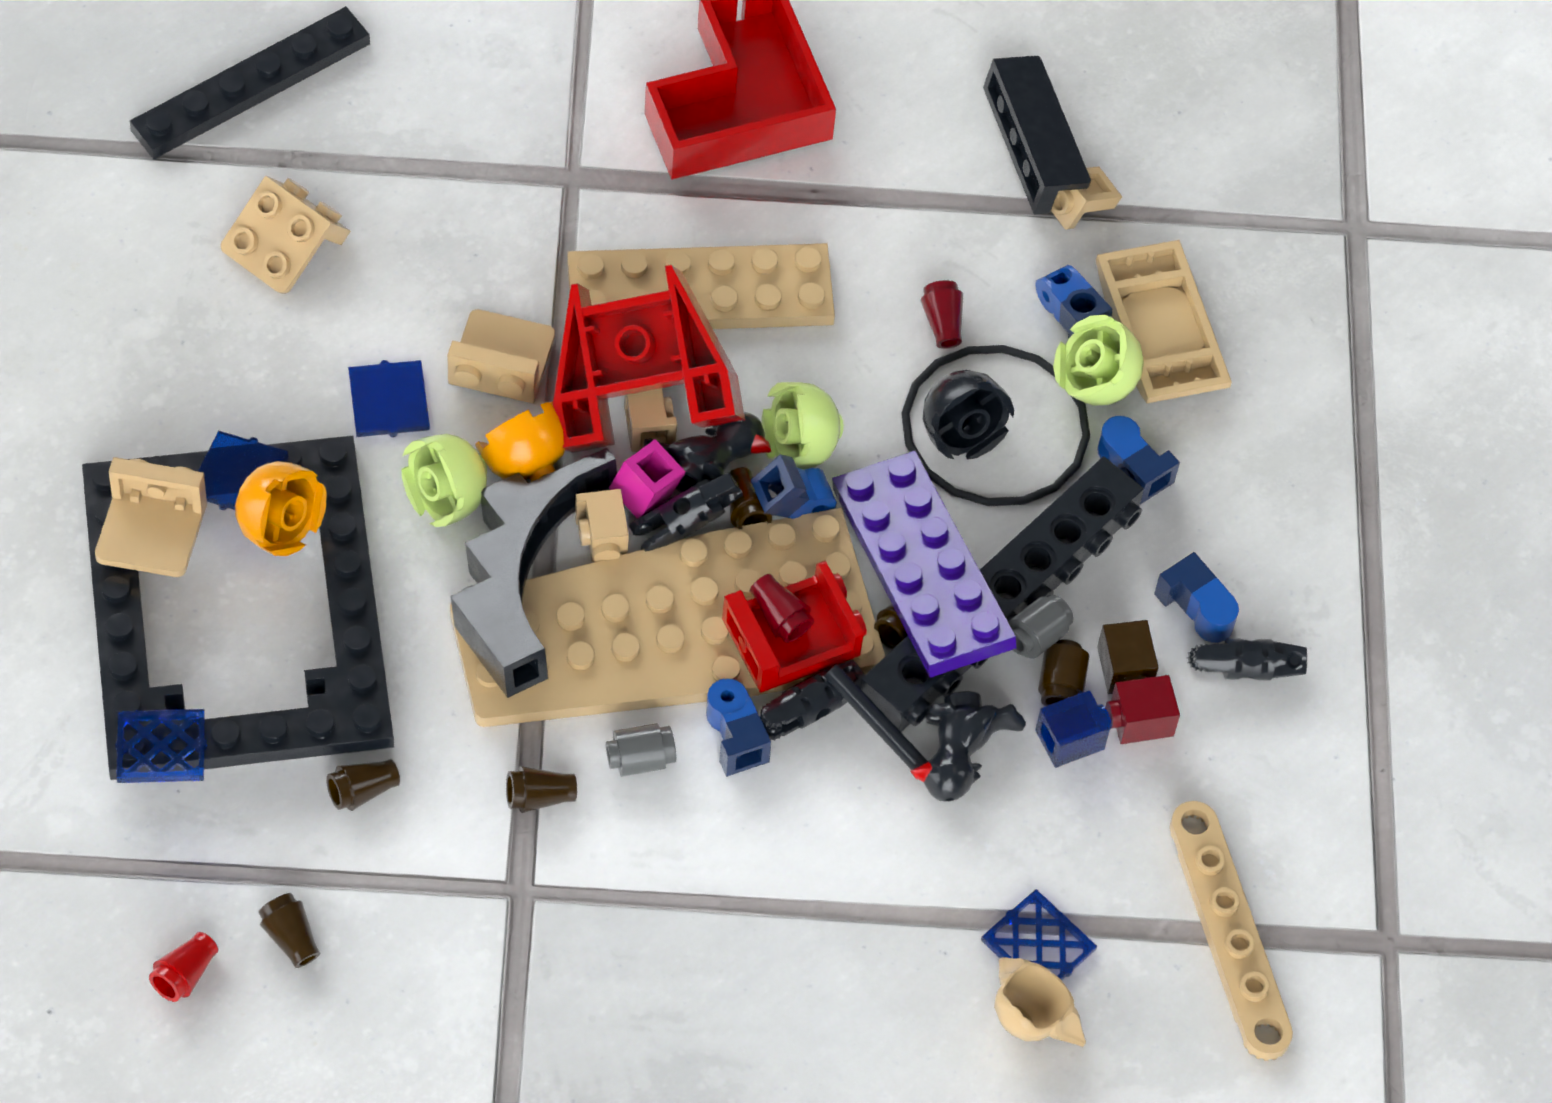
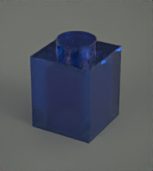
M1089 690L1040 708L1035 731L1051 762L1057 768L1105 750L1108 735L1112 729V722L1106 707L1103 704L1098 705Z

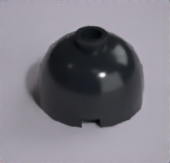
M961 370L941 378L930 389L924 400L922 420L930 440L938 451L950 459H954L952 455L959 456L966 453L965 457L969 460L978 458L993 450L1005 438L1009 431L1005 425L1009 419V414L1014 417L1015 410L1009 395L990 376L976 371Z

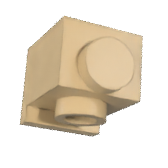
M662 388L625 395L624 410L631 452L641 450L644 440L649 438L667 444H672L676 441L677 421L676 417H674L671 396L663 397Z
M621 489L576 494L575 521L576 525H578L581 546L589 545L591 562L620 558V555L627 554L629 534Z

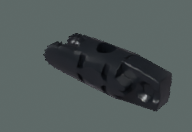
M726 473L712 481L705 479L671 498L665 504H661L629 524V528L633 535L641 536L666 523V528L648 538L640 547L645 552L661 548L684 539L685 536L694 533L706 526L710 521L712 522L726 513L724 508L742 497L743 493L730 473Z
M1226 638L1224 644L1196 645L1195 648H1191V651L1188 652L1189 656L1186 657L1188 659L1187 663L1191 665L1190 668L1193 667L1195 671L1221 672L1225 679L1251 678L1271 681L1272 678L1305 675L1307 672L1306 647L1276 642L1272 639L1249 641L1240 638Z
M854 660L839 664L844 672L860 688L861 678L865 674ZM831 668L820 671L782 692L781 696L773 699L771 703H766V706H762L760 719L770 740L775 741V739H780L781 736H786L798 728L803 729L847 703L824 677V674Z

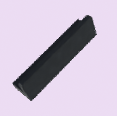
M1041 57L994 58L983 89L1033 214H1050L1058 191L1087 189L1090 186L1091 178Z

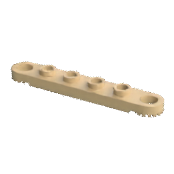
M1199 801L1182 803L1175 809L1170 822L1171 837L1177 848L1178 858L1234 1020L1238 1024L1242 1040L1244 1041L1243 1045L1248 1049V1053L1255 1055L1257 1059L1262 1058L1264 1061H1269V1059L1276 1060L1287 1051L1292 1040L1293 1031L1219 820L1214 810L1205 803ZM1189 816L1191 818L1197 816L1196 819L1201 818V822H1205L1204 825L1207 828L1201 834H1191L1183 828L1181 821ZM1262 1024L1264 1026L1269 1024L1271 1028L1274 1026V1030L1278 1031L1280 1041L1272 1045L1264 1044L1257 1039L1254 1030L1257 1026L1261 1027Z

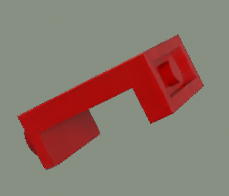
M826 561L816 564L814 576L785 587L811 608L809 614L814 619L810 629L793 642L785 643L781 637H774L755 598L747 601L742 590L724 596L722 620L760 693L829 668L836 663L839 664L861 656L863 637L867 635L864 619L858 610L852 611L846 600L847 590L842 577L838 573L833 574Z

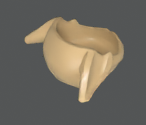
M1006 957L999 959V981L1001 987L997 991L994 1008L1003 1028L1012 1036L1023 1041H1041L1050 1036L1053 1039L1083 1047L1086 1044V1040L1081 1026L1080 1015L1074 1007V999L1071 992L1062 980L1047 968L1029 960Z

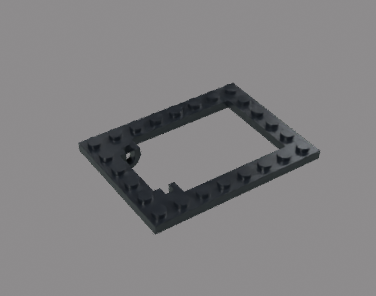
M353 436L134 458L145 460L151 464L169 467L183 466L194 471L203 472L206 498L238 495L245 479L254 470L265 464L277 461L297 464L313 471L318 475L316 476L317 481L324 484L327 492L326 510L319 527L336 667L304 670L308 703L306 708L187 721L182 684L150 687L139 571L98 563L95 557V549L112 501L109 469L112 461L82 464L110 780L394 748V736Z

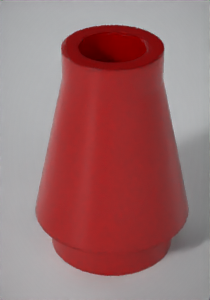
M197 932L190 940L155 961L153 971L149 974V980L153 988L163 998L172 1002H177L181 997H189L211 959L219 951L216 942L206 933Z

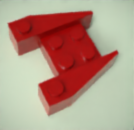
M673 265L665 266L669 290L596 305L591 304L589 289L578 283L571 284L553 400V408L563 429L564 444L562 448L566 451L574 453L615 445L608 398L685 384L692 424L705 428L745 420L738 375L682 271Z

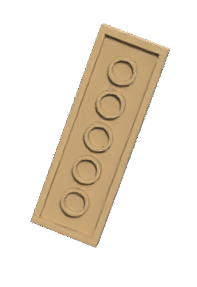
M828 243L568 251L569 294L571 284L578 283L589 289L592 305L667 291L669 289L665 266L673 265L682 271L712 329L834 325L835 313Z

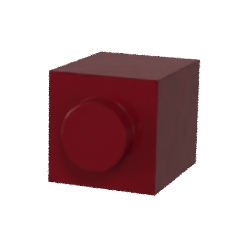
M1169 675L1116 682L1111 701H1107L1105 706L1108 725L1111 729L1116 728L1120 745L1174 737L1180 718L1179 708Z

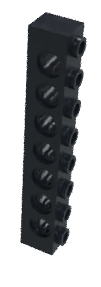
M1103 456L980 569L1007 621L1011 620L1039 597L1053 595V590L1062 582L1066 585L1070 584L1079 575L1083 568V563L1091 555L1095 557L1100 556L1112 542L1113 535L1121 527L1125 530L1129 529L1141 515L1142 508H1140L1144 488ZM1089 511L1098 512L1102 516L1092 515L1089 513ZM1060 538L1069 539V540H1071L1073 543H1063V542H1061V541L1058 540V539H1060ZM1028 566H1038L1042 568L1043 571H1035L1030 569ZM1006 593L1013 596L1014 598L1005 599L1000 597L998 594ZM907 636L861 678L860 689L902 732L910 724L913 726L920 724L926 718L925 715L929 713V708L932 707L931 704L941 695L946 697L952 694L960 685L963 679L962 675L972 666L978 669L988 658L930 678L909 636ZM918 678L923 683L912 684L906 681L905 679Z

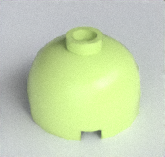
M1093 315L1077 322L1070 329L1074 334L1068 339L1066 344L1060 342L1056 349L1053 364L1055 380L1070 396L1092 406L1110 405L1126 398L1135 389L1142 376L1144 360L1140 342L1125 325L1107 315Z
M803 382L777 383L770 389L767 396L774 397L771 409H763L762 413L765 439L771 446V453H766L768 458H774L775 455L778 457L780 454L793 457L797 468L804 470L815 468L824 463L835 450L843 434V419L830 395L816 385Z
M440 434L412 441L405 448L403 456L410 454L408 458L409 466L401 468L406 495L414 510L420 516L427 510L435 520L429 524L435 527H442L456 523L469 516L481 504V492L483 488L487 487V466L482 456L479 455L469 442L455 435Z

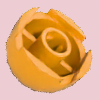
M552 401L540 404L544 413L533 417L528 409L487 433L485 436L489 443L478 441L475 444L492 473L501 479L520 473L525 480L530 479L532 482L545 474L556 471L553 465L564 455L565 449L562 448L564 444L563 429L553 408Z
M279 461L265 464L254 470L242 484L235 503V517L243 535L259 548L274 556L287 557L300 551L306 545L300 541L307 535L309 530L314 533L317 532L326 510L327 492L324 484L317 481L316 476L318 475L300 465Z

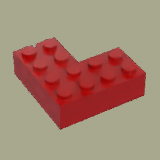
M699 0L697 29L713 66L646 82L644 114L671 180L833 139L836 107L789 0H742V20L736 21L738 0Z

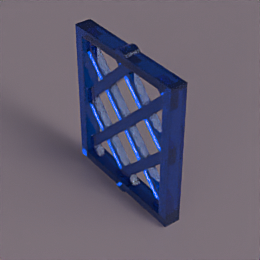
M205 709L118 711V736L115 743L117 752V783L204 781V756L207 749L205 740ZM153 720L145 727L137 722ZM171 720L185 721L181 723L179 726H177ZM194 722L199 724V737L195 740L184 732ZM160 723H163L172 731L162 741L151 733ZM127 724H130L138 733L127 742L123 739V730ZM179 736L188 746L177 755L167 745ZM145 737L155 747L145 755H142L134 746ZM194 750L199 753V765L195 768L183 760ZM160 751L172 759L161 769L150 761ZM126 752H129L138 760L128 770L123 768V755ZM176 765H179L181 768L185 770L169 772ZM143 766H145V767H147L151 772H137V771H138L140 768H142Z
M1037 889L1015 908L1008 910L1006 915L981 937V941L999 958H1012L999 945L1012 946L1013 959L1019 958V946L1036 947V961L1030 962L1040 964L1047 969H1060L1057 977L1061 980L1071 976L1073 970L1097 949V945ZM1035 904V918L1018 917V914L1026 906ZM1042 907L1055 919L1042 918ZM1006 924H1012V938H995V934ZM1019 925H1035L1036 939H1019ZM1042 926H1059V940H1042ZM1065 929L1078 941H1066ZM1042 947L1059 948V962L1043 961ZM1066 948L1083 949V953L1073 962H1066Z

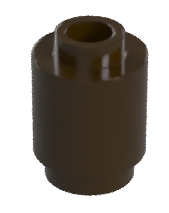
M1061 639L1044 652L1038 692L1042 695L1041 703L1047 708L1057 711H1071L1076 709L1078 701L1083 699L1090 656L1086 650L1082 649L1078 642Z

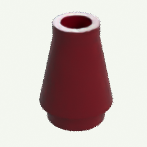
M942 280L932 282L923 288L924 296H922L920 302L935 336L936 346L941 349L957 347L962 343L963 292L958 290V285L954 281Z
M772 574L762 576L751 586L749 591L755 597L774 637H781L785 643H790L800 638L813 625L814 619L809 614L811 608L776 581Z

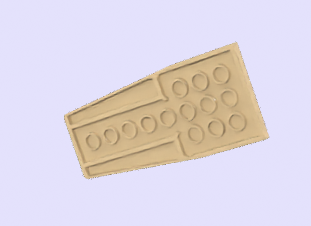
M842 508L804 514L795 519L783 518L772 520V523L768 524L766 521L742 526L743 529L734 527L681 539L651 551L645 552L643 549L620 555V558L601 560L526 580L522 607L530 627L545 648L548 679L509 698L506 697L455 628L452 605L450 604V618L475 722L481 727H491L707 702L708 690L712 684L720 679L727 678L743 684L750 697L787 690L816 673L760 693L722 620L724 596L742 590L748 601L755 598L749 591L751 586L762 576L772 574L776 581L786 587L814 576L816 564L823 561L827 562L833 574L838 573L842 577L847 590L846 600L852 611L858 610L864 619L867 635L863 637L861 656L850 660H854L866 675L885 657L879 632L874 629V615Z

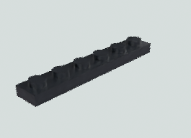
M345 6L129 121L130 130L154 160L370 45V34Z

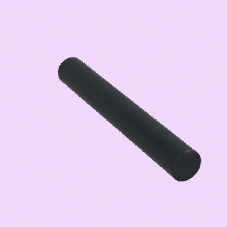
M837 663L824 674L826 680L911 770L928 762Z

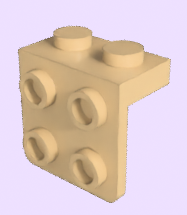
M265 176L222 240L221 250L272 289L286 294L292 289L324 239L342 245L351 231L338 222L342 217L339 212L321 201L316 206L307 200L306 197L309 191L297 182L287 178L282 183Z
M475 309L471 311L461 341L452 340L447 355L448 384L534 404L555 339V330L549 325L485 310Z
M113 457L109 469L112 501L95 549L97 562L103 565L172 577L183 576L186 573L207 507L204 473L183 466L169 467L151 464L142 459L128 460Z

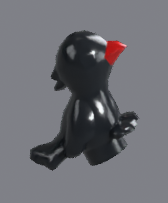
M744 412L745 420L712 426V428L705 430L707 435L684 438L672 444L659 442L686 471L676 489L679 492H683L705 479L712 481L724 475V471L729 463L735 459L751 454L771 453L770 443L765 439V432L759 418L751 413ZM645 439L643 448L654 441V439Z
M961 691L949 694L944 698V703H935L933 707L929 708V713L925 715L926 723L939 726V749L927 763L910 772L915 779L925 784L929 793L937 800L948 802L958 800L970 790L972 784L981 776L977 771L982 768V765L972 763L970 756L982 748L993 733L999 730L1023 731L1026 721L1013 704L1002 708H997L993 705L982 706L981 695L977 692Z

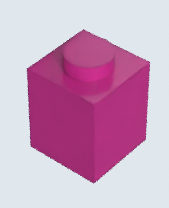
M655 439L623 462L609 489H621L623 504L638 519L670 499L686 471Z

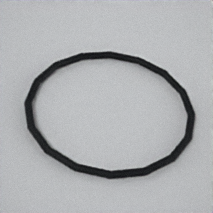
M1006 345L967 346L934 360L912 382L901 415L905 446L909 452L916 451L930 479L952 496L985 506L1025 505L1058 491L1081 467L1090 439L1086 404L1072 397L1078 407L1082 437L1074 462L1053 484L1025 496L987 498L952 486L929 469L913 443L910 411L919 387L940 366L969 354L1004 353L1035 362L1054 377L1055 374L1053 365L1039 355Z

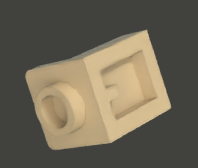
M1099 166L1087 168L1091 178L1089 188L1058 191L1051 212L1065 230L1074 229L1084 213L1114 209L1121 200L1122 195Z

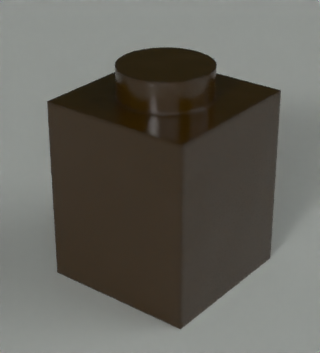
M1148 620L1105 624L1102 626L1097 649L1108 695L1113 694L1116 682L1156 677L1159 667Z

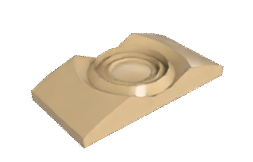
M1180 240L1097 255L1096 264L1104 299L1113 309L1112 318L1125 325L1141 345L1144 366L1142 376L1136 387L1146 403L1231 387V378Z

